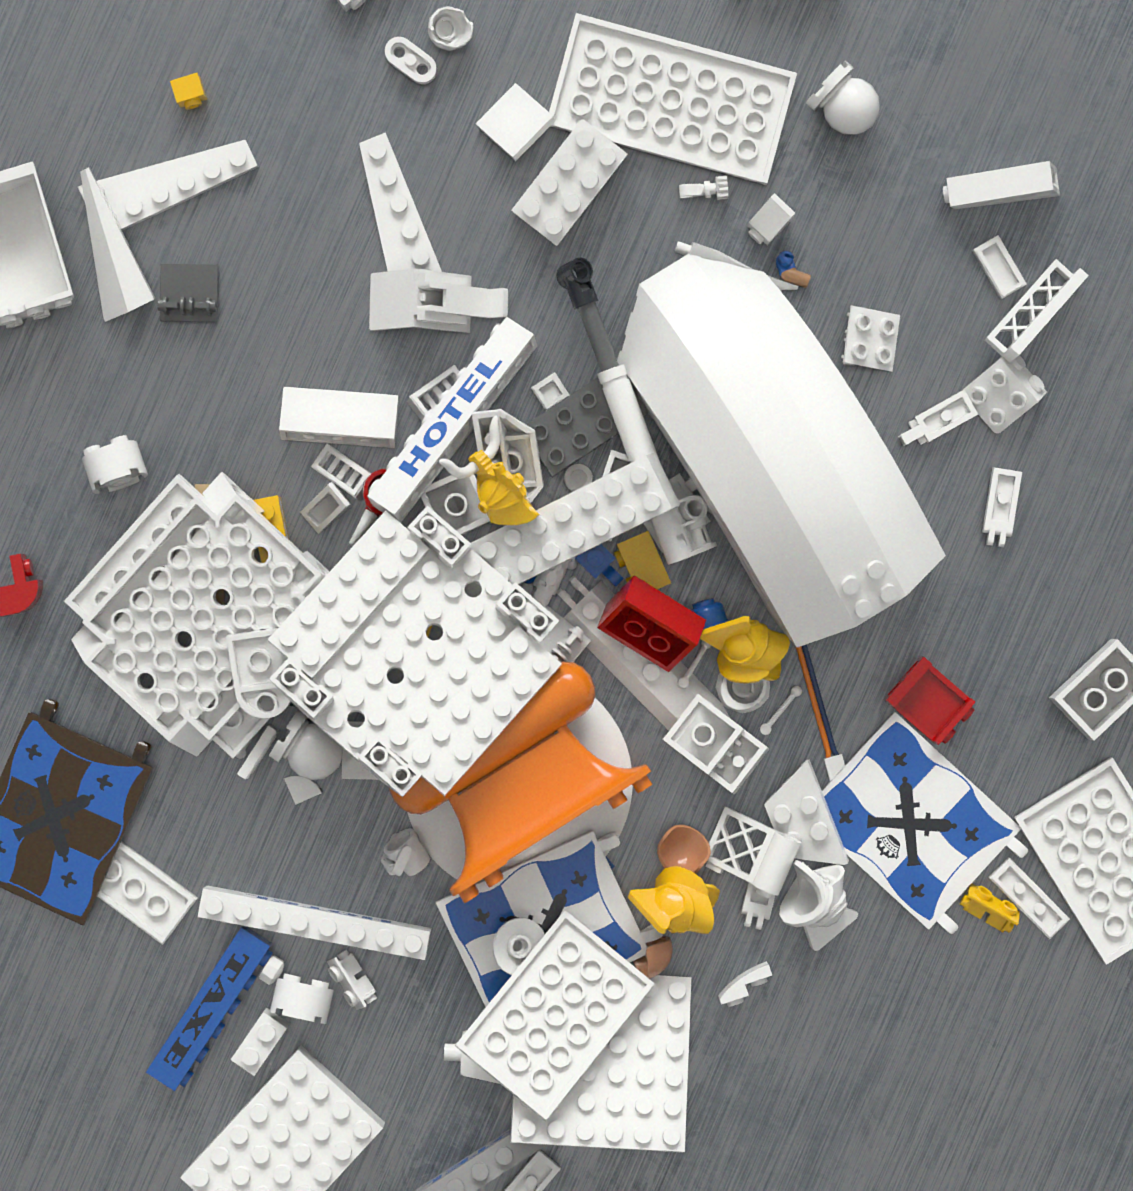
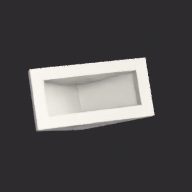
M331 482L300 513L319 534L351 508L352 504L337 486Z

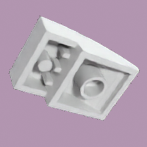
M697 694L663 738L665 742L734 795L769 751L767 746L699 694Z

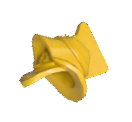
M743 616L703 629L700 637L701 640L720 650L717 657L719 672L727 680L743 684L756 683L762 679L768 681L779 679L781 660L788 652L790 640L786 634L768 629L767 625L760 623L758 620H751L749 616Z
M671 866L665 868L657 876L655 888L631 890L628 899L661 934H665L667 930L673 934L686 931L709 934L714 925L712 908L718 900L720 890L714 885L705 884L702 878L690 870Z

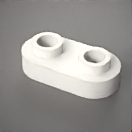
M394 37L388 41L385 46V56L392 66L417 84H428L435 78L437 67L432 57L404 37ZM397 49L405 51V55L401 58L396 57L394 53ZM420 66H426L428 72L420 75L417 69Z

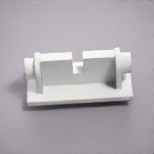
M346 949L338 954L337 957L327 961L330 976L335 982L341 984L345 991L343 993L344 998L351 1007L355 1006L356 1010L367 1006L364 1000L369 1004L377 999L374 994L376 990L366 975L356 980L354 975L360 972L362 968L353 953L349 954Z

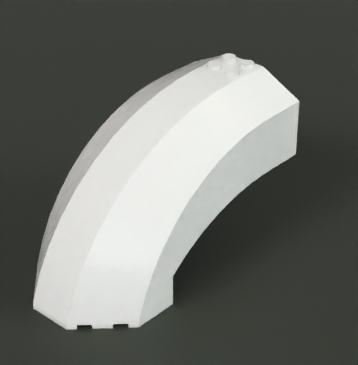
M687 254L639 284L636 293L637 300L634 310L629 317L625 331L626 338L622 351L619 352L617 362L619 365L624 364L627 372L626 376L630 380L633 390L643 403L648 414L654 419L703 497L779 628L796 647H800L855 628L907 596L946 555L897 464L859 401L811 330L772 280L763 271L750 270L738 267L737 265Z

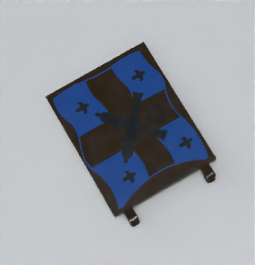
M46 699L42 704L39 715L28 712L0 776V888L84 926L152 773L153 767L144 764L151 750V744L139 741L131 758L52 722L51 720L59 707V703L53 699Z

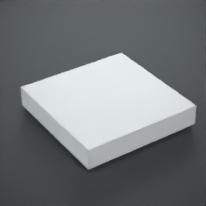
M515 83L485 113L476 125L516 161L556 120L545 108Z

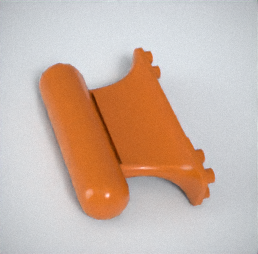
M561 662L562 665L445 797L421 777L403 797L389 788L395 803L410 814L421 815L430 812L449 800L459 820L465 843L464 867L461 875L450 886L449 891L452 896L459 894L464 903L479 895V890L475 883L484 879L489 888L504 879V875L499 868L507 864L508 860L595 805L599 806L606 800L612 809H615L628 800L622 791L632 785L635 791L640 793L652 785L647 776L651 770L646 764L632 768H620L610 765L588 751L567 726L584 715L592 707L595 700V685L591 675L582 666L574 662Z

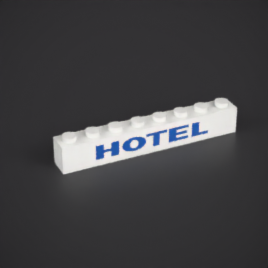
M508 317L493 328L490 339L484 346L481 345L476 350L473 361L469 366L461 369L451 389L443 392L437 407L433 412L426 414L416 434L408 437L404 444V449L399 456L390 460L385 474L380 480L377 479L373 482L367 495L372 506L382 513L387 511L400 523L403 521L444 468L439 463V460H450L474 429L472 412L488 411L538 345L533 333Z
M208 885L203 888L198 917L421 960L426 958L432 929Z

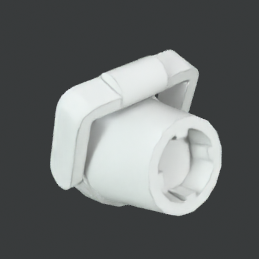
M408 828L391 836L384 847V854L381 859V863L390 875L401 876L404 871L408 876H413L428 865L430 856L421 844L417 833L413 829Z

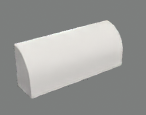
M294 387L283 388L279 426L281 440L395 448L398 395Z

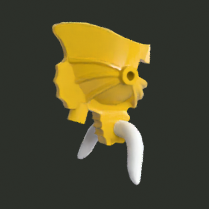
M494 416L489 427L490 441L485 451H476L468 458L470 463L462 468L448 459H440L439 463L453 477L463 479L477 474V494L480 501L478 508L482 513H487L491 523L499 525L525 524L536 519L540 514L526 497L527 491L523 485V476L519 473L511 474L505 469L503 462L494 464L491 461L497 453L500 444L498 417Z

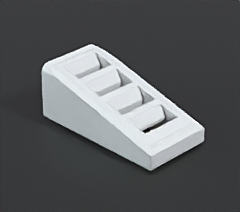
M455 365L409 396L407 403L421 422L426 414L433 412L438 405L428 393L432 391L439 400L443 393L438 385L441 383L445 390H450L452 386L447 381V378L451 377L456 382V377L460 371ZM422 398L430 408L429 411H427L419 399Z
M326 444L311 467L360 501L363 500V484L372 473L331 445ZM333 454L336 458L328 470H325L324 466ZM343 461L345 463L338 475L334 476L333 474ZM353 468L355 471L347 483H344L343 480ZM361 475H363V477L360 479V481L358 482V484L356 485V487L353 489V487H354V485L356 484V482L359 480V478L361 477Z

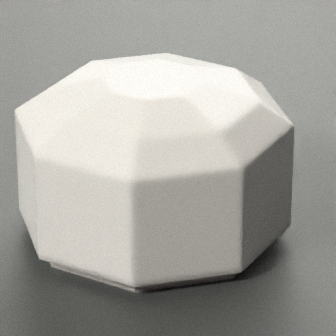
M275 955L271 956L262 970L259 979L268 985L274 983L283 971L284 961Z

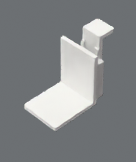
M415 268L372 273L370 276L369 329L379 331L415 327L470 333L471 317L489 319L507 317L508 289L471 287L472 276Z

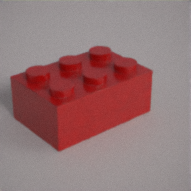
M634 575L606 604L597 628L657 666L670 672L698 645L706 620Z

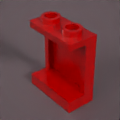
M923 656L916 660L883 699L936 745H939L941 742L946 744L954 736L956 731L953 728L960 720L965 722L973 714L975 709L972 706L976 702L941 674Z

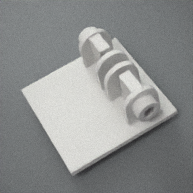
M851 305L850 313H847L849 320L847 330H845L847 335L844 338V355H841L843 365H859L893 372L900 315Z
M546 605V609L559 620V623L539 644L559 662H574L591 640L583 635L584 631L578 626H572Z

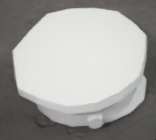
M719 673L715 688L724 707L743 714L754 711L765 703L769 698L770 681L762 679L756 683H736L727 680Z

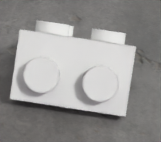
M1020 355L1011 363L1001 356L992 366L963 389L966 391L978 415L994 433H1001L1038 403L1047 393L1041 379L1029 372L1025 367V361Z

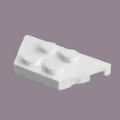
M810 759L806 760L782 784L777 792L765 802L764 806L774 830L801 841L795 859L840 865L848 864L849 859Z

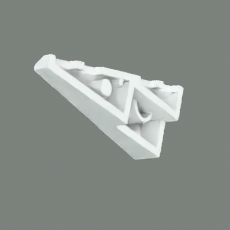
M88 167L80 171L102 313L106 322L154 300L155 296L131 252L129 244L95 177Z

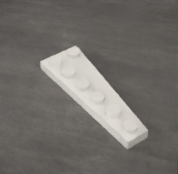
M386 132L359 143L387 271L415 268L442 272Z
M242 140L98 180L97 183L123 231L258 168V165L247 141ZM81 185L78 189L84 199L83 186Z

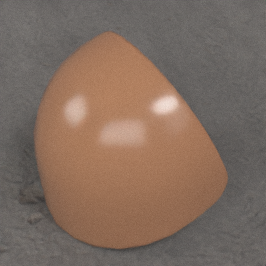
M675 825L660 840L657 854L664 868L678 866L696 874L709 859L711 849L707 839L699 831L690 826Z
M662 936L657 940L647 942L646 955L633 961L634 967L647 978L651 979L659 975L669 965L673 953L670 937Z

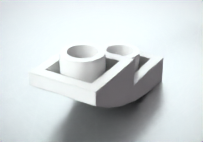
M767 961L746 970L733 979L718 995L721 1005L727 1003V1006L731 1007L744 1002L743 997L749 996L746 984L750 983L751 987L768 982L767 977L772 976Z

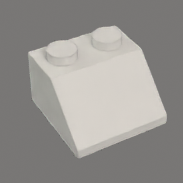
M474 474L463 479L450 475L430 484L421 496L425 507L431 508L461 535L490 522L487 513H482L478 508L480 501L477 494V480Z

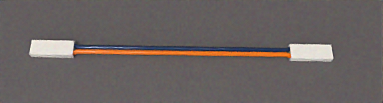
M806 644L796 647L825 749L826 757L823 760L829 781H831L845 766L842 754H839L836 750Z

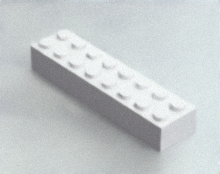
M652 453L536 510L540 515L528 523L506 525L471 542V549L512 585L515 582L519 585L680 506V503L656 453ZM469 583L465 587V593L469 597H477L482 592L480 585L477 583Z

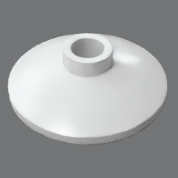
M515 918L503 924L497 931L493 941V956L497 965L504 972L513 975L545 935L542 928L536 922L527 918ZM517 940L519 943L518 948L513 950V943Z

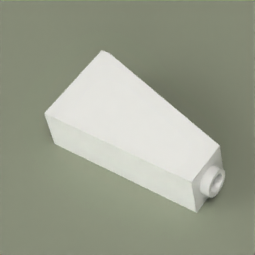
M1050 161L946 178L947 186H943L945 203H950V207L953 209L1060 196L1057 168Z

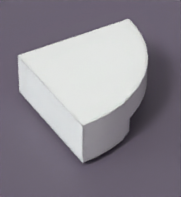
M301 776L284 778L295 805L323 793L320 787L310 779Z

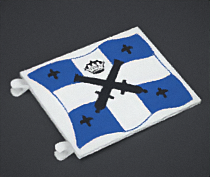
M896 712L883 723L822 790L846 854L928 930L936 921L950 934H953L958 929V925L945 912L1005 846L1020 858H1023L1028 853V849L1014 837L1021 830L1020 826Z
M591 830L502 871L504 879L490 888L485 880H482L475 884L479 890V895L466 903L462 901L459 894L456 896L451 894L436 901L442 918L485 1007H487L512 976L504 972L497 965L493 956L495 935L500 927L511 919H530L536 922L542 928L544 934H546L566 910L628 962L645 956L646 949L648 948L646 943L663 936L652 924L642 931L639 930L603 851L620 845L616 832L608 833L597 840L594 831ZM517 940L513 943V950L518 948L519 943Z

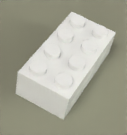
M582 118L511 211L558 246L628 154Z

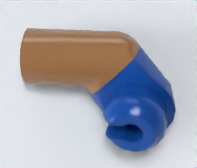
M790 251L780 252L776 258V267L781 279L807 288L811 275L796 269L793 261L794 255Z

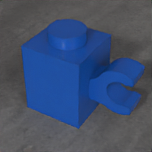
M602 544L575 558L594 579L602 573L615 587L624 579L610 565L615 557Z

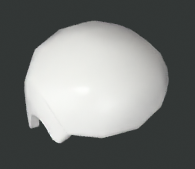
M446 6L437 9L429 18L428 35L438 48L452 51L460 49L472 38L474 27L473 23L465 16L463 10Z

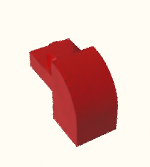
M26 554L9 556L15 584L0 587V617L16 615L30 610L37 604L42 595L43 580L31 581L30 576L34 575V569L31 559H27Z

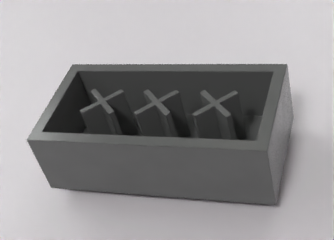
M598 377L526 424L536 432L540 460L552 478L619 434L602 389L603 385L600 384ZM635 393L642 415L645 417L648 415V411Z

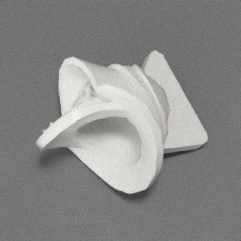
M795 860L792 864L797 873V878L780 905L779 915L786 925L794 927L803 926L810 947L818 951L856 920L858 913L853 909L847 908L846 892L843 890L845 872L843 866L829 865L811 870L808 867L809 865L806 866L804 862Z

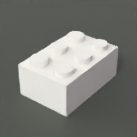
M1110 639L1049 697L1087 739L1096 740L1133 704V655L1118 639Z

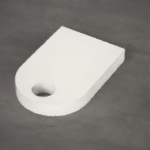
M278 628L226 636L236 699L245 712L257 718L275 717L287 709L291 703L269 680L287 660L281 652L268 642L269 637ZM267 695L274 700L273 710L266 711L260 706V698Z

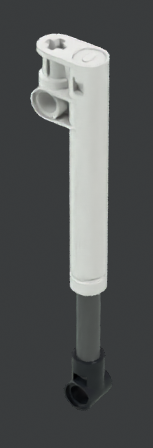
M578 257L560 266L556 277L559 285L567 289L574 310L578 309L601 370L597 376L600 384L603 385L604 395L629 462L632 463L652 453L657 455L631 382L626 376L624 364L619 365L595 303L598 301L591 282L593 276L592 265L587 259ZM692 495L678 500L680 506L651 519L668 565L717 546L716 542H711L705 526L707 524L705 516L708 508L701 496Z

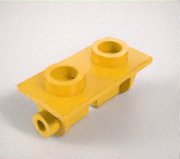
M971 883L968 895H964L959 903L963 906L964 911L979 919L982 918L985 912L990 913L985 922L1002 933L1004 931L1010 933L1014 925L1017 926L1019 924L1020 911L1017 910L1016 906L1007 900L1002 901L993 896L990 890L983 886H976Z

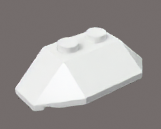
M502 409L472 412L478 452L480 450L485 451L488 447L490 423L494 416L498 417L500 444L497 453L491 461L494 464L503 462L505 469L511 474L519 473L523 476V485L527 491L526 497L531 503L544 486L535 430Z

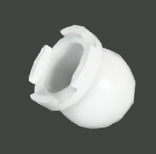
M846 60L823 81L822 85L824 86L816 94L813 93L806 101V104L814 111L818 107L823 108L825 119L831 128L842 134H860L871 128L876 122L880 108L879 96L873 86L865 80L851 78L852 75L850 73L854 68Z
M298 709L286 727L290 730V733L286 739L282 737L281 740L276 742L269 756L278 763L282 757L284 759L287 758L290 768L301 777L310 780L325 779L339 768L343 748L315 723L309 724L306 721L308 717Z

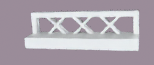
M1055 259L985 338V341L1011 363L1021 354L1089 275L1081 268L1072 274L1063 264ZM1054 270L1067 280L1063 286H1051L1050 274ZM1043 282L1045 283V287H1039ZM1034 292L1046 293L1047 304L1045 306H1034L1032 295ZM1017 312H1028V326H1016L1015 314ZM1011 331L1012 344L1008 348L995 338L999 332ZM1017 331H1022L1017 337Z

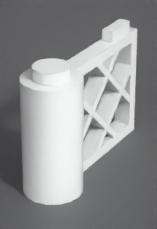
M725 807L709 842L711 854L705 867L719 874L726 870L752 883L757 887L756 893L766 898H771L772 895H779L799 850L801 841L776 831L729 807ZM729 816L738 819L742 831L729 836L726 823ZM746 824L753 827L747 829ZM759 829L767 833L763 844L754 848L749 832ZM744 835L748 851L736 855L731 839ZM726 842L730 857L722 861L713 857L716 846ZM750 854L754 865L750 874L741 871L737 859ZM730 861H732L734 867L731 866V865H729V864H727V863L730 862Z

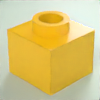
M198 73L170 81L176 102L180 108L194 109L202 105L201 101L207 100L204 86Z

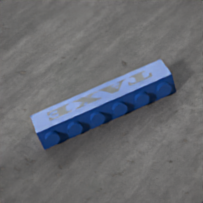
M247 926L240 928L147 1069V1074L173 1091L179 1085L186 1086L194 1074L190 1071V1068L195 1061L201 1063L209 1051V1048L205 1045L211 1037L217 1039L225 1027V1024L221 1021L227 1013L233 1015L241 1002L237 998L242 989L246 991L250 989L257 978L253 974L258 965L264 967L273 954L269 950L273 944L272 942Z

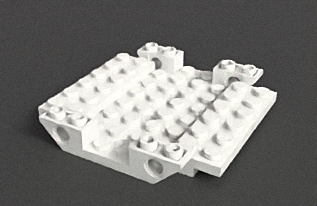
M223 472L216 477L202 494L180 474L176 475L64 600L83 619L82 623L84 626L71 639L83 662L165 739L196 757L213 740L229 756L234 758L270 720V718L264 719L251 716L239 705L234 690L226 636L279 628L330 572L308 551L302 553L262 515L265 511ZM257 547H264L268 551V559L265 563H260L254 558V550ZM219 589H224L229 593L230 601L227 605H221L217 602L216 592ZM181 631H186L191 635L192 643L189 647L179 644L178 634ZM143 673H148L153 677L154 685L152 688L148 689L141 685L140 676ZM264 695L260 698V706L266 711H271L274 708V700L270 696Z
M428 506L408 526V529L385 511L269 637L268 642L287 658L269 680L301 712L376 778L403 797L421 777L445 797L562 665L561 662L539 644L559 623V620L516 582L512 585L471 549L469 541ZM477 583L482 589L481 594L474 598L469 597L465 593L466 585ZM433 625L439 626L443 631L442 637L436 641L430 640L426 636V630ZM397 668L403 672L404 679L400 683L393 684L388 681L387 673L391 669ZM353 712H360L365 717L364 724L357 728L352 727L347 721L348 716Z

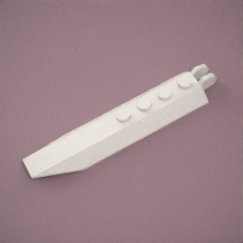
M572 576L569 579L571 585L585 596L578 604L571 599V596L565 590L560 588L557 591V594L572 609L563 618L572 626H578L584 631L583 635L591 640L586 647L668 731H670L697 694L730 718L722 703L693 673L689 678L690 684L686 689L678 687L677 681L684 677L688 670L681 661L670 672H667L597 628L606 604L615 595L602 581L589 592Z

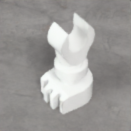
M727 176L715 177V183L704 181V184L679 185L680 198H693L705 195V198H711V195L716 194L717 200L728 199Z

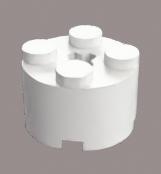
M123 435L110 440V445L101 448L100 445H94L83 450L85 456L82 458V462L93 493L100 494V488L108 487L109 492L120 490L140 481L139 475H142L144 478L148 476L137 441L128 440L127 436Z
M285 973L283 979L277 978L270 1008L271 1013H276V1009L280 1008L283 1009L282 1015L312 1022H314L315 1016L322 1017V1024L327 1023L334 991L328 989L329 983L312 979L311 985L300 983L301 977Z

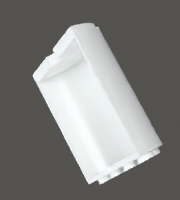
M33 161L0 171V326L6 325V328H13L22 325V320L33 317L34 320L50 316V310L72 305L71 300L74 298Z

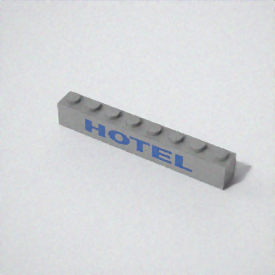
M510 1128L414 1191H476L546 1145L510 1143Z

